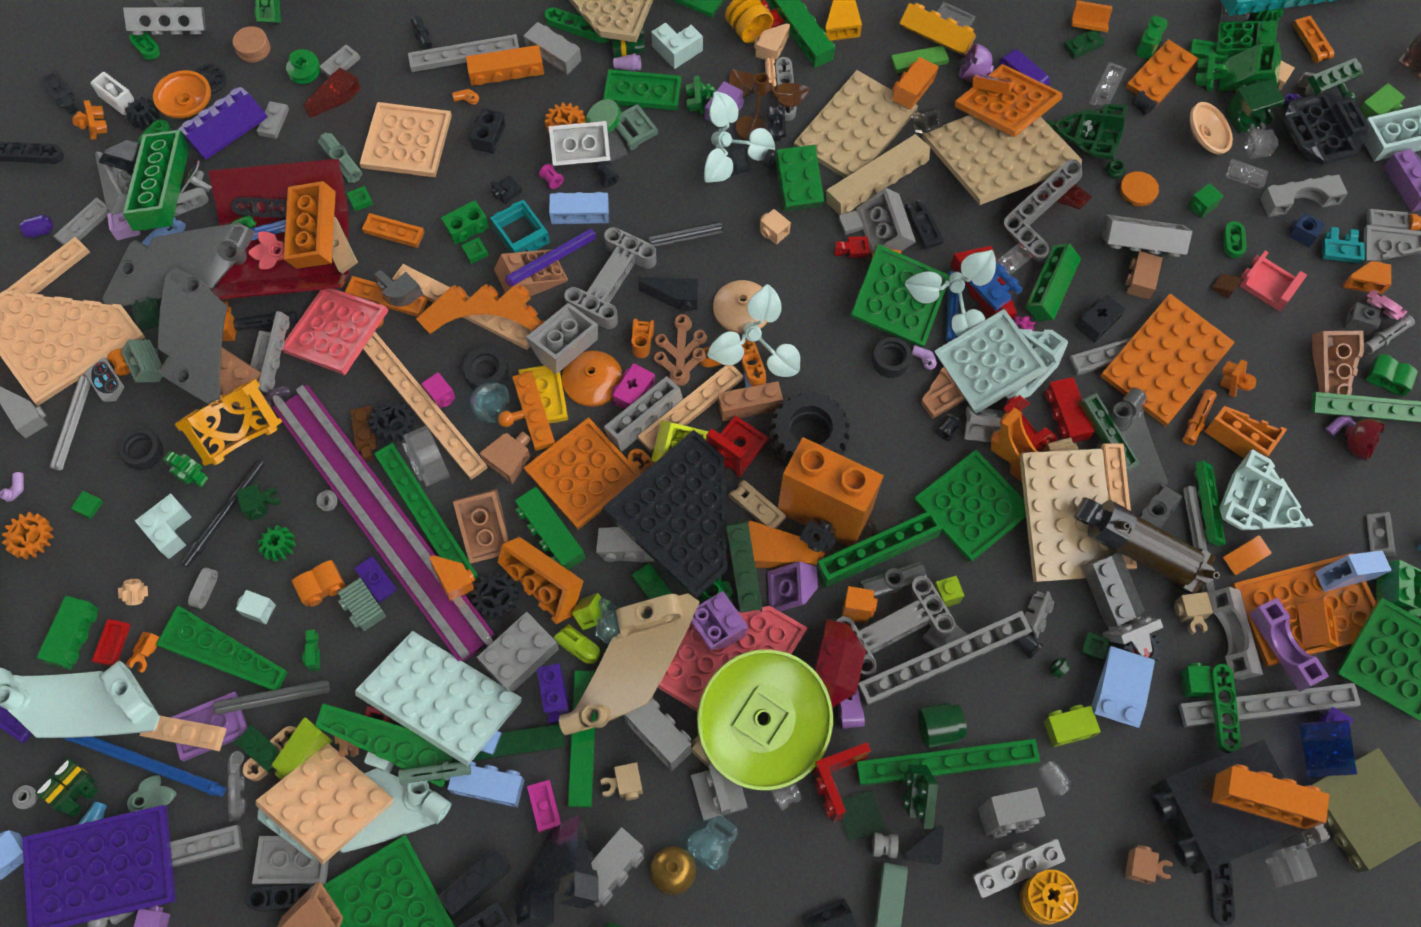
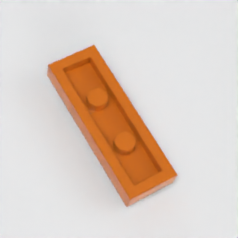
M369 213L362 227V231L365 234L418 248L425 233L424 228Z

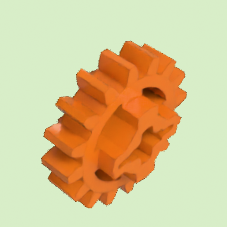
M563 102L561 107L556 104L555 109L550 108L549 114L545 115V127L548 133L549 126L586 123L583 110L579 111L578 106L573 108L572 103L565 106Z
M28 512L27 517L19 514V520L12 518L13 524L5 526L8 532L2 533V536L6 538L2 542L7 547L6 550L15 557L19 558L21 556L24 559H28L29 554L34 558L37 557L38 551L44 553L43 547L51 545L47 540L54 537L49 533L53 530V527L49 525L50 522L40 514L33 515L31 512Z

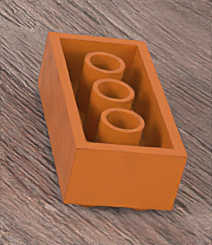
M324 181L288 187L284 260L296 269L332 264L335 191Z
M1235 764L1216 774L1212 802L1307 830L1326 823L1330 794L1321 792V789L1316 786H1300L1292 779H1276L1268 772L1259 771L1256 773L1249 771L1247 766Z

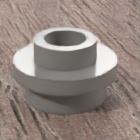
M325 490L317 496L316 501L318 507L322 510L332 511L336 507L338 500L337 495L333 491Z
M28 785L19 787L13 794V804L19 809L32 807L38 799V796L35 794L36 789ZM26 793L27 797L22 801L21 798Z

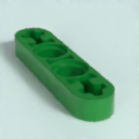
M554 7L545 11V20L549 26L598 43H606L610 40L609 38L600 37L584 17ZM567 20L574 21L571 25L565 24ZM583 26L590 27V29L586 31L582 30L581 28Z
M1218 664L1211 669L1214 690L1211 696L1218 748L1222 752L1231 753L1241 747L1234 676L1229 666ZM1220 670L1222 674L1226 675L1223 679L1221 676H1217V672ZM1220 684L1226 685V684H1227V686H1222V687H1219V688H1218L1217 685H1220ZM1220 691H1224L1229 695L1228 703H1223L1219 700L1218 694ZM1225 713L1231 717L1232 723L1230 726L1222 723V714ZM1231 729L1233 730V732H1231V733H1228V732L1223 733V730H1224V731L1231 730ZM1229 736V740L1233 741L1234 745L1229 746V744H1225L1224 740L1228 739Z

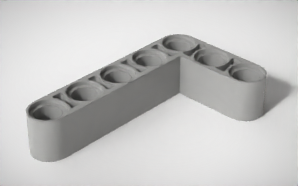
M1070 159L1065 162L1007 215L1004 220L1007 233L1037 262H1045L1050 251L1048 244L1029 225L1081 179L1082 167L1081 163L1076 159ZM1071 168L1078 169L1074 174L1068 173ZM1058 181L1063 183V185L1060 187L1053 186V184ZM1041 195L1048 196L1045 201L1038 200ZM1026 209H1033L1031 214H1024ZM1012 222L1019 223L1015 228L1009 227ZM1025 235L1032 236L1029 241L1022 240ZM1038 248L1045 249V252L1041 255L1035 253Z

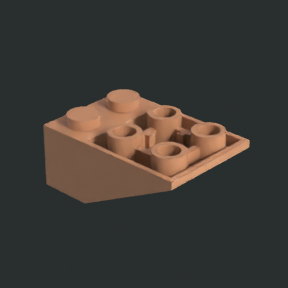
M553 249L501 254L494 271L505 293L513 287L505 282V277L508 274ZM556 261L518 284L525 286L530 292L529 296H533L567 282L568 278L559 261Z

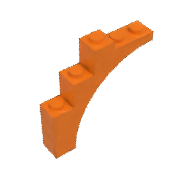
M518 283L501 298L497 296L499 295L498 292L491 285L485 284L469 299L466 297L467 293L462 287L454 285L417 318L419 323L430 334L456 318L469 315L488 314L504 317L520 323L532 332L545 322L536 316L538 313L532 306L526 305L531 299L529 296L530 292L525 286H520Z

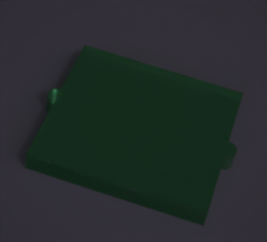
M873 791L859 795L853 794L852 797L842 800L846 810L842 821L849 841L863 837L869 838L874 832L878 833L886 830Z

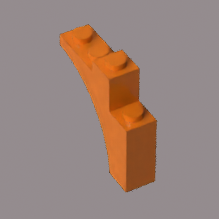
M1014 408L1010 413H1005L1001 418L1000 431H995L990 439L992 441L991 451L1008 461L1011 465L1010 475L1022 482L1019 454L1038 451L1025 432L1021 417L1022 412Z

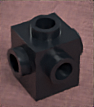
M813 518L808 521L800 540L809 544L808 547L811 550L823 552L828 548L831 549L835 544L837 530L832 528L833 525L830 522Z

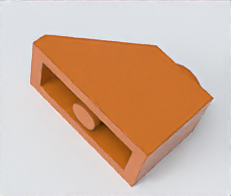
M1371 261L1351 274L1343 284V288L1364 292L1375 290L1378 292L1377 294H1383L1391 285V264Z
M434 555L429 557L431 567L449 601L474 590L472 582L475 581L471 570H466L462 563Z

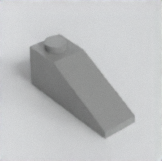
M0 387V404L15 429L22 436L27 438L48 425L44 419L47 415L40 406L35 407L29 400Z

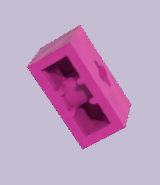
M633 363L631 368H627L624 372L620 385L617 384L612 391L613 402L625 410L654 386L655 374Z

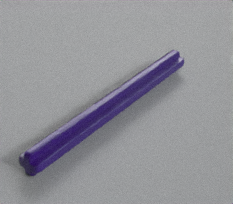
M592 229L581 233L508 274L505 277V282L509 286H514L595 240L596 233Z

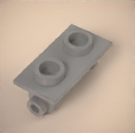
M1039 591L1033 594L1028 609L1035 611V613L1026 612L1025 618L1037 639L1040 632H1043L1046 627L1045 619L1047 614L1051 613L1054 607V601L1049 591H1047L1046 596Z

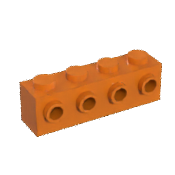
M539 45L466 56L471 86L544 75Z

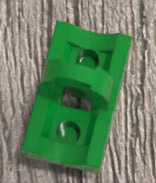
M1210 53L1208 59H1199L1198 72L1207 71V73H1197L1196 86H1207V91H1213L1214 79H1224L1228 75L1226 65L1215 63L1216 53Z

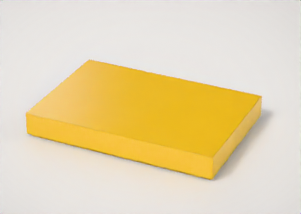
M546 366L518 370L519 375L532 371L548 422L555 423L568 420L560 372L555 374Z

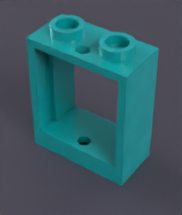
M524 199L513 203L509 208L497 212L494 216L490 217L494 231L510 253L536 251L550 243L547 230ZM525 216L535 232L513 244L502 228Z

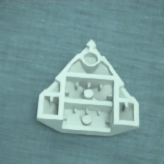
M1019 329L1043 361L1048 371L1005 396L1008 400L1013 396L1018 397L1021 395L1024 398L1031 396L1058 367L1067 347L1068 341L1053 330L1039 332L1032 331V329Z
M1252 449L1232 474L1219 507L1222 519L1240 530L1313 526L1310 519H1306L1299 509L1301 505L1284 479H1280L1273 469L1275 465L1271 459Z

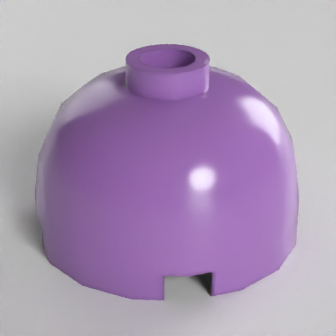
M973 44L965 56L967 59L965 65H961L959 77L969 82H973V77L977 74L988 76L994 68L990 51L980 44Z

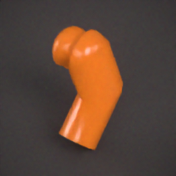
M470 89L452 92L454 102L464 100L470 104H476L479 101L478 94Z

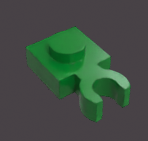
M315 629L306 630L307 644H305V652L302 653V661L310 671H319L318 632H315Z

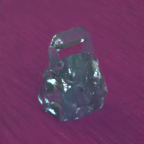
M601 598L599 606L602 613L599 619H597L595 636L609 645L612 637L620 634L616 615L617 608L613 602L606 598Z
M722 815L714 817L705 828L694 831L689 836L687 850L708 868L718 870L728 860L729 847L735 842L738 835L737 826ZM715 823L732 835L727 838L720 830L714 828Z

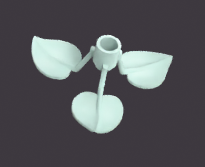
M713 92V99L709 109L710 120L715 126L723 128H720L719 132L713 133L711 137V142L716 149H713L706 159L704 168L705 182H719L730 177L733 171V162L729 157H726L728 152L723 147H728L731 143L749 145L747 154L751 159L757 161L764 160L768 149L775 150V143L771 134L763 128L753 130L749 137L750 141L733 140L731 135L725 132V130L729 128V123L735 122L738 118L737 104L727 94Z
M993 250L970 254L961 264L962 274L959 272L952 273L949 281H945V284L942 286V278L935 272L916 274L906 280L905 286L912 296L921 303L934 302L939 297V290H944L947 286H949L953 293H958L962 314L954 315L951 324L954 333L960 336L986 320L983 313L978 310L971 309L965 312L962 291L965 288V281L970 282L972 280L977 286L985 285L991 281L996 269Z
M766 284L750 298L747 305L749 315L754 320L760 321L748 322L743 326L741 341L736 332L729 331L721 334L710 346L707 356L723 365H734L744 355V349L741 345L745 343L746 338L752 342L759 340L773 354L767 359L769 370L781 377L794 376L800 371V354L798 350L791 344H782L778 346L775 352L761 338L762 332L758 325L763 324L764 320L767 322L776 321L781 313V302L778 294L770 285Z

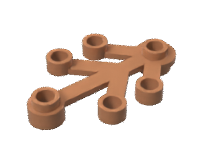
M680 314L674 322L678 329L677 348L669 342L664 334H659L655 338L657 345L660 348H664L676 359V366L668 361L664 352H657L654 360L658 365L663 366L670 372V380L676 385L683 386L689 381L690 371L699 362L706 359L704 349L697 347L706 342L707 335L703 330H697L694 333V339L686 346V332L691 329L692 322L687 315ZM693 352L694 357L685 364V359Z

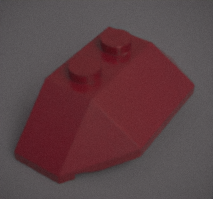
M826 619L814 671L823 681L833 708L856 694L866 649L848 624Z

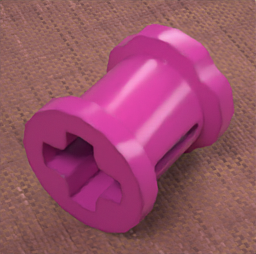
M552 164L544 165L539 171V176L549 183L548 186L551 189L558 188L564 181V177L554 170Z

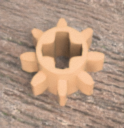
M139 579L126 580L123 582L122 587L118 588V597L122 598L126 605L141 604L144 597L148 596L147 586H144V583H141Z

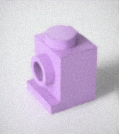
M123 213L107 214L109 230L116 240L140 235V230H132Z

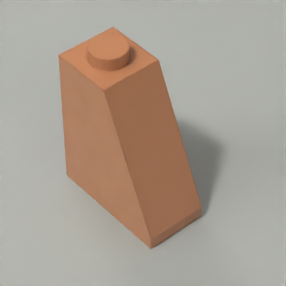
M317 882L281 917L277 927H340L343 916L321 882Z

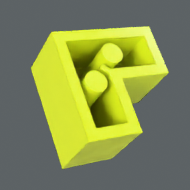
M661 420L651 461L656 462L693 430L705 440L708 431Z

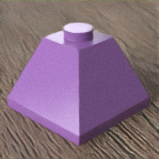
M799 561L767 572L769 606L778 611L806 604L818 588L816 566Z

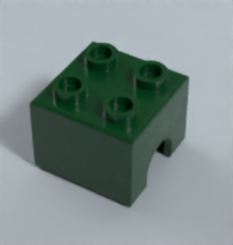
M1272 79L1257 80L1251 85H1242L1236 89V93L1233 99L1229 101L1225 114L1237 133L1240 134L1271 124L1274 119V115L1271 112L1272 107L1277 105L1280 108L1285 99Z

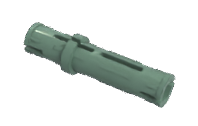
M445 761L440 765L399 770V783L403 785L443 778L446 781L450 780V777L471 775V765L466 766L462 762L449 763ZM457 769L456 771L438 773L441 770ZM432 772V774L413 776L414 774Z

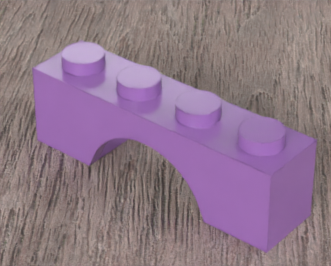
M1278 598L1259 606L1249 614L1299 692L1329 677L1317 657L1307 654L1293 638L1289 627L1290 616Z

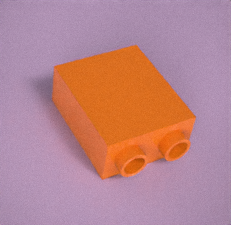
M802 438L783 473L778 509L786 517L805 526L813 518L830 522L833 525L832 528L837 530L835 537H837L836 541L850 547L857 543L872 513L884 475L806 438Z

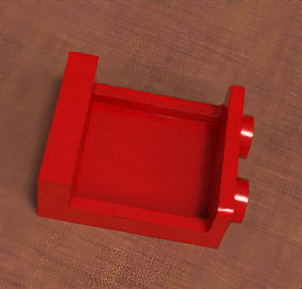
M1021 395L1018 397L1013 396L1006 402L1007 405L1003 408L1007 413H1010L1014 408L1022 412L1023 409L1030 405V402ZM1022 413L1023 427L1035 448L1043 451L1047 443L1058 439L1046 427L1037 433Z

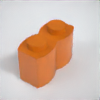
M332 560L326 561L292 580L301 602L306 607L320 604L323 598L328 595H337V592L346 586Z

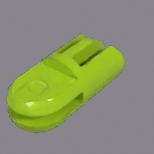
M569 624L554 636L557 644L582 662L587 664L597 662L600 656L599 647Z

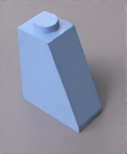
M1381 550L1347 555L1319 569L1315 573L1323 591L1326 592L1372 580L1392 570Z

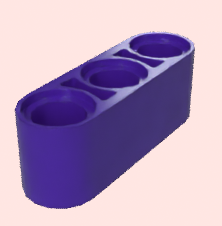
M1013 49L999 60L1000 66L1004 64L1047 86L1050 85L1048 75L1018 49Z

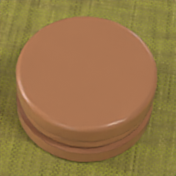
M249 26L242 28L233 37L234 49L238 57L245 62H259L266 58L270 52V43L267 36L258 27Z

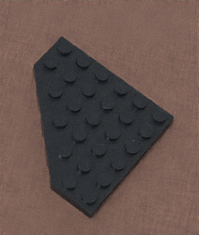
M693 430L603 506L602 511L685 591L695 599H698L727 571L724 457Z

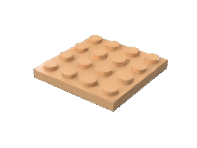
M377 102L360 160L361 168L436 177L452 116L451 111Z
M329 743L256 800V806L321 864L328 861L393 804V798L348 759L340 757L339 752Z

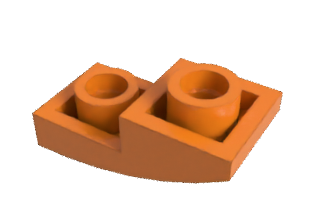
M1258 535L1222 558L1234 576L1270 555L1271 551L1261 536Z

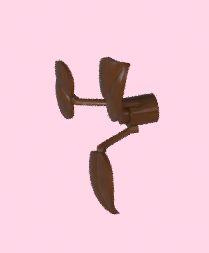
M732 69L729 77L730 85L743 90V97H746L750 92L757 93L755 117H741L736 122L737 134L741 139L750 141L749 137L753 130L757 128L767 130L766 121L758 119L760 96L766 95L769 89L775 97H778V102L781 105L795 107L802 103L809 93L810 87L796 83H783L778 85L775 91L773 83H769V76L766 73L754 75L749 72Z

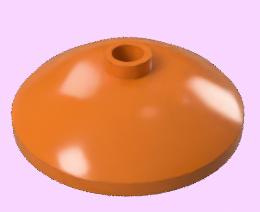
M188 70L173 72L159 81L153 92V101L157 109L165 116L171 118H187L199 113L206 107L211 97V88L206 78L197 72Z
M585 351L564 367L562 384L571 400L583 406L596 407L604 405L613 399L612 391L617 384L620 385L622 382L623 374L619 363L609 354L601 351ZM590 370L595 371L593 374L588 373Z

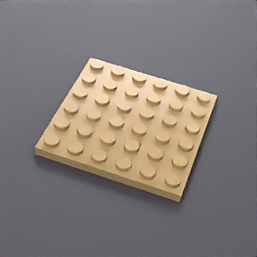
M972 115L923 132V140L979 205L1048 179L1070 159H1076L1082 164V159L1041 116L1016 137Z

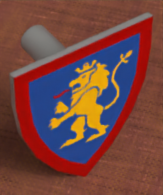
M195 160L181 185L179 194L184 191L189 182L199 188H203L207 193L210 191L212 186L202 181L204 173L200 170L197 171L200 163L199 160Z

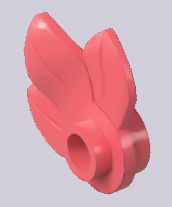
M258 232L261 244L253 247L248 253L254 259L260 261L259 269H270L275 266L277 261L284 259V243L278 241L276 236L270 232ZM281 249V252L276 254V250Z

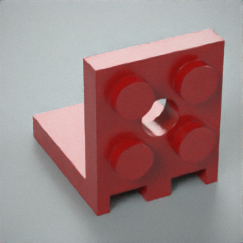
M735 415L721 434L711 428L706 434V441L724 457V468H731L736 472V476L740 478L767 444L769 437ZM741 439L746 444L743 447H738L734 442Z
M868 742L816 761V766L812 770L816 778V782H814L816 791L819 796H823L825 804H823L825 814L828 818L831 817L833 822L842 819L846 810L831 773L856 764L857 761L866 760L871 752Z

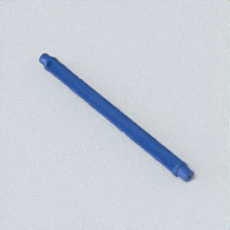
M64 738L66 741L91 748L150 772L189 785L211 796L223 797L226 792V787L219 785L218 782L195 776L189 772L99 738Z

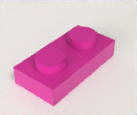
M550 780L527 786L538 832L541 833L561 825Z

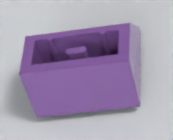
M724 592L698 605L691 621L710 650L729 647L744 638L748 629V625Z

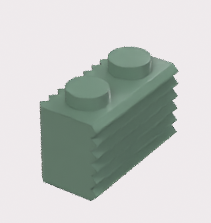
M129 339L121 350V354H123L135 382H160L163 376L159 375L158 371L163 363H161L158 357V350L153 347L150 339Z
M358 578L337 592L341 597L337 601L344 611L349 609L352 614L349 619L356 628L360 626L363 631H366L386 617L361 578Z

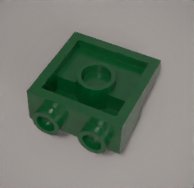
M909 764L907 773L904 774L906 791L902 795V808L906 810L909 818H917L924 828L933 829L938 783L927 765Z

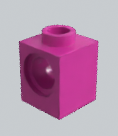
M439 372L422 383L424 391L439 409L449 406L455 399L452 388Z

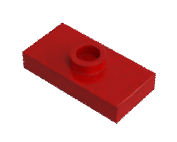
M107 619L92 662L107 666L115 664L120 657L131 625L126 622Z

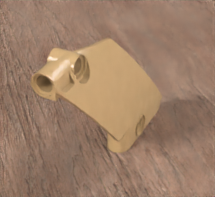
M689 593L680 596L668 594L617 609L616 615L620 634L612 637L591 682L576 708L570 713L560 715L559 724L563 734L568 735L594 727L602 728L608 721L647 705L670 666L700 602ZM652 609L651 617L645 619L646 612ZM598 711L599 717L593 722L592 715Z

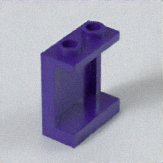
M560 664L537 668L544 712L547 713L549 724L559 723L560 715L570 713Z

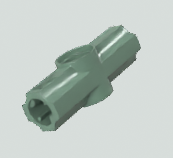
M332 133L322 134L317 142L330 159L340 160L341 172L348 183L359 181L363 174L347 154L345 147L340 145Z

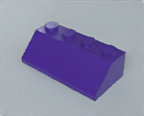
M242 87L233 89L223 99L215 101L214 105L208 109L200 111L193 119L185 121L178 130H181L188 145L206 160L261 123L268 116L252 96Z

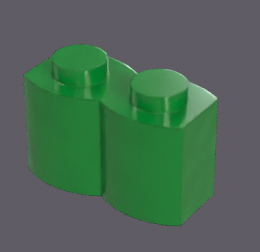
M1156 15L1150 18L1137 47V56L1149 60L1154 55L1167 27V19Z
M1379 354L1372 360L1366 380L1375 386L1385 388L1395 395L1404 397L1412 390L1418 371L1410 364L1399 363L1389 355Z

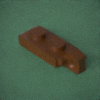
M372 407L352 409L350 412L355 447L358 452H362L365 462L374 461L372 450L377 449L378 443L376 433L371 434V427L368 426L369 413H373Z

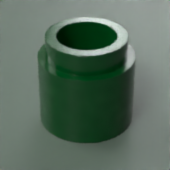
M948 702L918 708L919 729L927 749L955 744L959 742V739L967 737L966 720L959 704L951 705Z

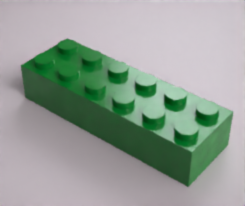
M181 130L144 134L142 136L123 210V215L133 231L172 226L190 148Z

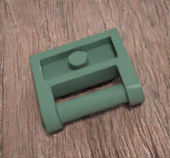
M638 104L622 112L619 117V124L615 127L626 140L630 150L636 149L639 144L658 135V129ZM626 121L637 136L632 137L622 122Z

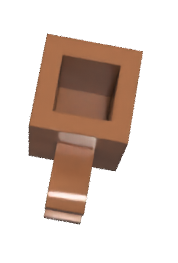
M1138 845L1129 850L1125 878L1144 884L1154 883L1156 876L1167 880L1171 878V875L1165 874L1162 868L1163 866L1171 867L1173 863L1168 860L1158 863V853L1152 852L1150 847Z

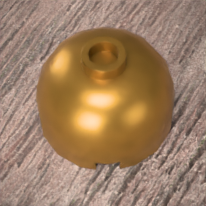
M670 846L656 853L651 861L650 875L653 884L661 892L668 895H678L691 887L696 878L697 868L694 858L688 851L681 847Z

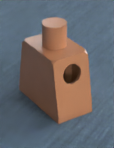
M521 432L516 439L505 433L481 451L480 456L486 465L513 484L530 458L529 451L525 446L531 441V438L524 432Z

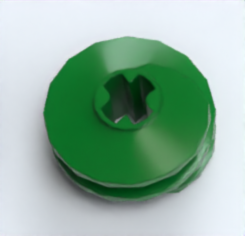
M304 49L293 51L289 56L286 66L289 78L296 84H308L314 81L319 76L321 70L317 56L313 52Z

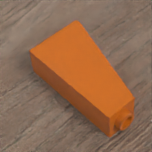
M749 520L748 524L756 568L778 569L799 561L817 566V562L824 558L825 552L811 550L808 547L809 544L800 540V536Z

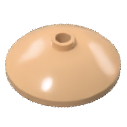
M1200 102L1196 104L1190 112V127L1194 138L1204 149L1211 153L1219 155L1226 153L1230 150L1233 141L1232 132L1226 118L1210 103Z
M746 280L733 281L724 285L717 292L713 301V313L717 322L728 331L743 334V326L746 323L760 321L754 320L749 315L747 305L750 298L763 287ZM764 320L763 324L758 325V327L761 329L766 325L767 321Z

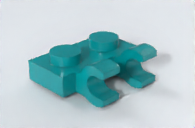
M1330 227V232L1325 233V239L1322 241V259L1362 263L1365 260L1364 243L1358 242L1359 231L1350 229L1349 234H1345V240H1339V228Z

